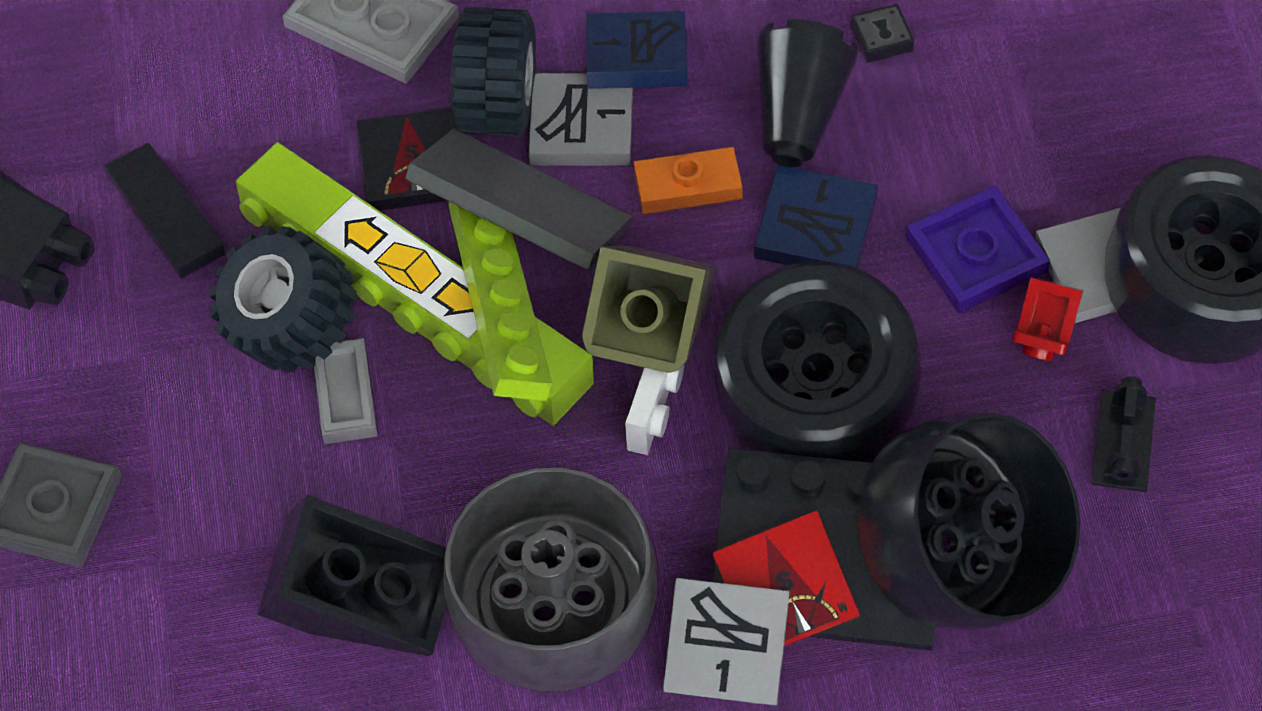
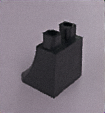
M0 170V300L29 310L36 300L58 305L67 293L69 285L66 273L59 271L58 268L63 261L78 267L85 266L94 253L91 237L82 230L72 226L67 212L38 197Z

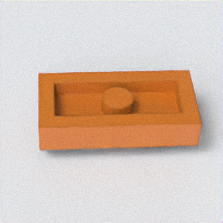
M734 147L633 161L634 176L642 214L743 199V187Z

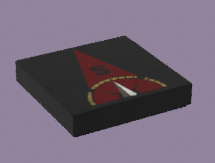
M452 107L357 121L368 204L381 211L448 201L408 181L406 174L413 160L452 129L458 130L453 119Z

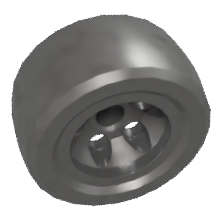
M535 468L511 474L486 487L467 504L455 522L447 544L444 558V595L454 629L470 656L486 671L513 686L536 691H567L593 684L613 673L635 653L648 631L656 602L657 564L654 549L642 518L630 500L611 484L585 472L566 468ZM584 557L595 567H583L580 565L579 559ZM548 565H555V566H556V567H554V568H549V569H548ZM507 585H518L522 589L521 594L512 599L503 597L502 594ZM581 591H588L595 597L591 604L585 606L576 604L573 598ZM547 606L553 608L556 613L549 621L542 622L533 616L540 607Z

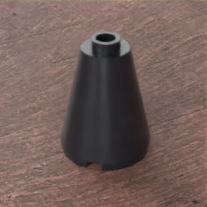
M790 19L787 20L786 28L773 30V22L767 24L759 34L758 61L763 148L776 164L786 167H799L802 162L811 160L815 155L856 64L857 44L853 40L849 46L842 41L844 32L836 27L817 21Z

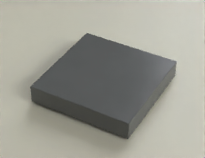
M19 442L0 482V548L82 568L121 481L122 473L120 468Z

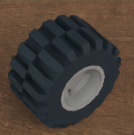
M465 7L456 27L451 66V105L453 119L458 131L465 134L515 137L523 135L531 116L536 68L535 27L528 10Z
M281 226L278 231L268 227L261 229L259 237L250 234L243 238V246L238 250L233 247L226 255L229 258L224 267L219 265L215 273L219 280L217 285L211 286L209 296L216 301L209 308L211 318L218 322L215 325V329L220 336L227 339L226 342L272 370L276 371L279 368L284 372H295L297 366L303 369L315 366V357L319 356L322 359H326L332 354L333 351L330 347L335 341L341 344L347 335L342 331L345 324L352 323L355 312L349 308L351 304L357 302L356 291L350 287L354 282L351 272L344 268L345 263L339 257L303 232H296L291 227Z

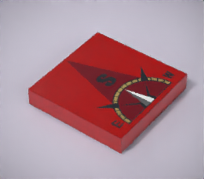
M817 510L712 553L725 584L790 591L784 646L860 616Z

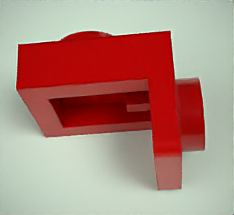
M1036 277L1030 278L1018 327L1014 331L1012 342L1023 345L1022 354L1053 361L1055 353L1060 355L1067 353L1084 290Z

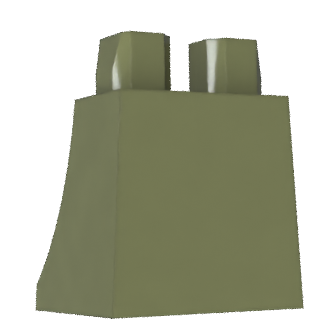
M631 246L600 247L582 334L586 350L592 356L666 373L680 370L689 358L698 329L707 314L717 265Z

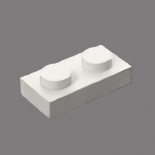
M684 365L680 370L671 373L644 368L625 423L628 451L648 455L654 436L663 437L670 410L669 406L665 405L669 391L678 392L683 377Z

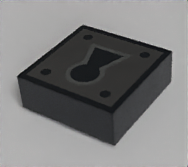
M898 4L851 15V28L866 63L913 51L914 39Z

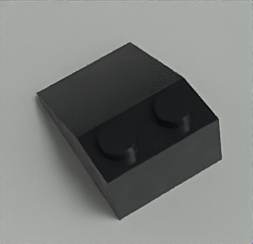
M306 495L287 515L257 615L308 634L430 656L435 649L447 604L444 595V558L446 547Z

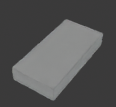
M364 338L345 340L341 344L334 342L330 347L333 353L326 359L316 356L314 366L324 444L378 437Z

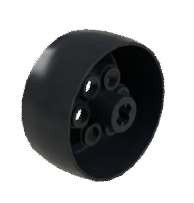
M1213 155L1183 157L1162 164L1146 175L1120 209L1106 249L1105 282L1109 297L1122 321L1140 339L1160 352L1184 361L1216 364L1234 362L1254 355L1262 349V170L1258 167L1233 158ZM1204 223L1210 227L1212 233L1202 234L1195 229L1194 224ZM1169 238L1177 241L1181 249L1173 250ZM1230 241L1242 242L1246 245L1248 251L1238 252L1234 250L1230 245ZM1235 275H1246L1250 279L1237 282Z
M801 262L778 268L757 279L737 297L725 315L718 336L715 380L725 415L741 441L751 450L868 463L876 458L879 451L902 432L912 415L921 380L920 348L909 313L898 296L878 278L856 267L835 262ZM831 330H837L843 333L844 339L841 343L829 344L824 340L823 336ZM799 335L804 339V344L800 348L789 349L784 345L783 341L788 336ZM863 359L867 362V365L860 373H853L848 368V364L852 360ZM776 368L783 369L788 373V377L785 381L778 382L769 375V372ZM816 376L826 377L827 380L816 382Z
M974 412L940 416L928 420L896 435L879 451L866 473L859 498L858 528L862 552L873 579L886 598L900 611L925 625L958 630H976L1010 624L1021 620L1044 608L1061 591L1073 569L1079 547L1080 513L1076 490L1068 469L1051 443L1035 428L1014 417L995 413ZM940 488L944 490L948 499L947 506L944 509L941 508L937 501V492ZM942 531L948 535L950 541L949 549L946 552L943 551L939 544V536ZM973 553H975L980 560L972 570L970 560Z

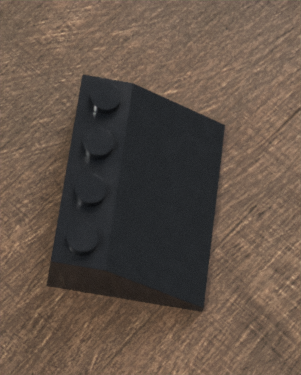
M728 448L716 551L817 510L860 616L809 637L933 650L935 626L925 625L905 615L886 598L873 579L862 552L858 528L859 498L866 473L872 463ZM940 488L937 492V501L941 508L944 509L947 506V495ZM942 531L939 536V544L942 549L944 541V531ZM715 561L713 582L725 584Z

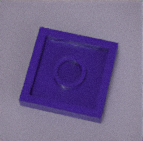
M996 185L906 226V239L958 313L1029 281L1031 277L1045 274L1049 269V258Z

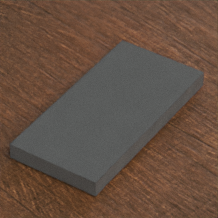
M452 129L413 160L406 174L408 181L584 269H589L598 261L600 247L613 246L627 232L632 219L631 215L456 129Z

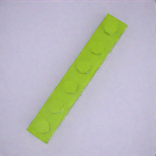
M449 201L448 206L493 395L547 401L552 387V380L513 233Z

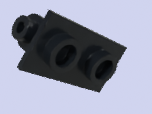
M1124 377L1121 379V383L1115 387L1114 391L1102 390L1092 485L1147 493L1156 397L1147 396V390L1142 386V380L1137 377Z

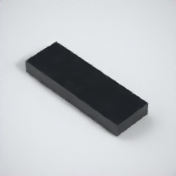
M149 142L105 165L107 176L181 279L226 254L223 243Z

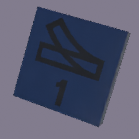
M685 11L587 13L588 89L688 86Z
M778 165L755 242L754 259L784 265H793L801 262H835L858 268L877 198L878 185Z

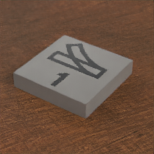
M535 73L529 143L530 166H631L633 88L588 89L587 73Z
M676 578L663 692L777 706L790 591Z

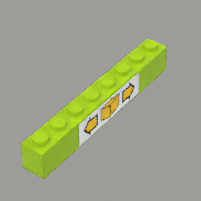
M278 142L235 181L241 202L239 205L240 211L250 223L257 227L262 225L267 228L272 227L276 231L281 226L291 227L296 232L301 231L345 263L344 268L351 272L354 279L350 286L354 288L357 295L365 303L373 307L378 304L391 313L395 321L405 331L411 334L418 332L431 341L435 349L449 361L457 359L470 368L483 385L492 389L463 267ZM535 317L552 380V387L547 401L513 398V401L526 415L533 418L539 416L554 426L594 384L593 358L590 353Z

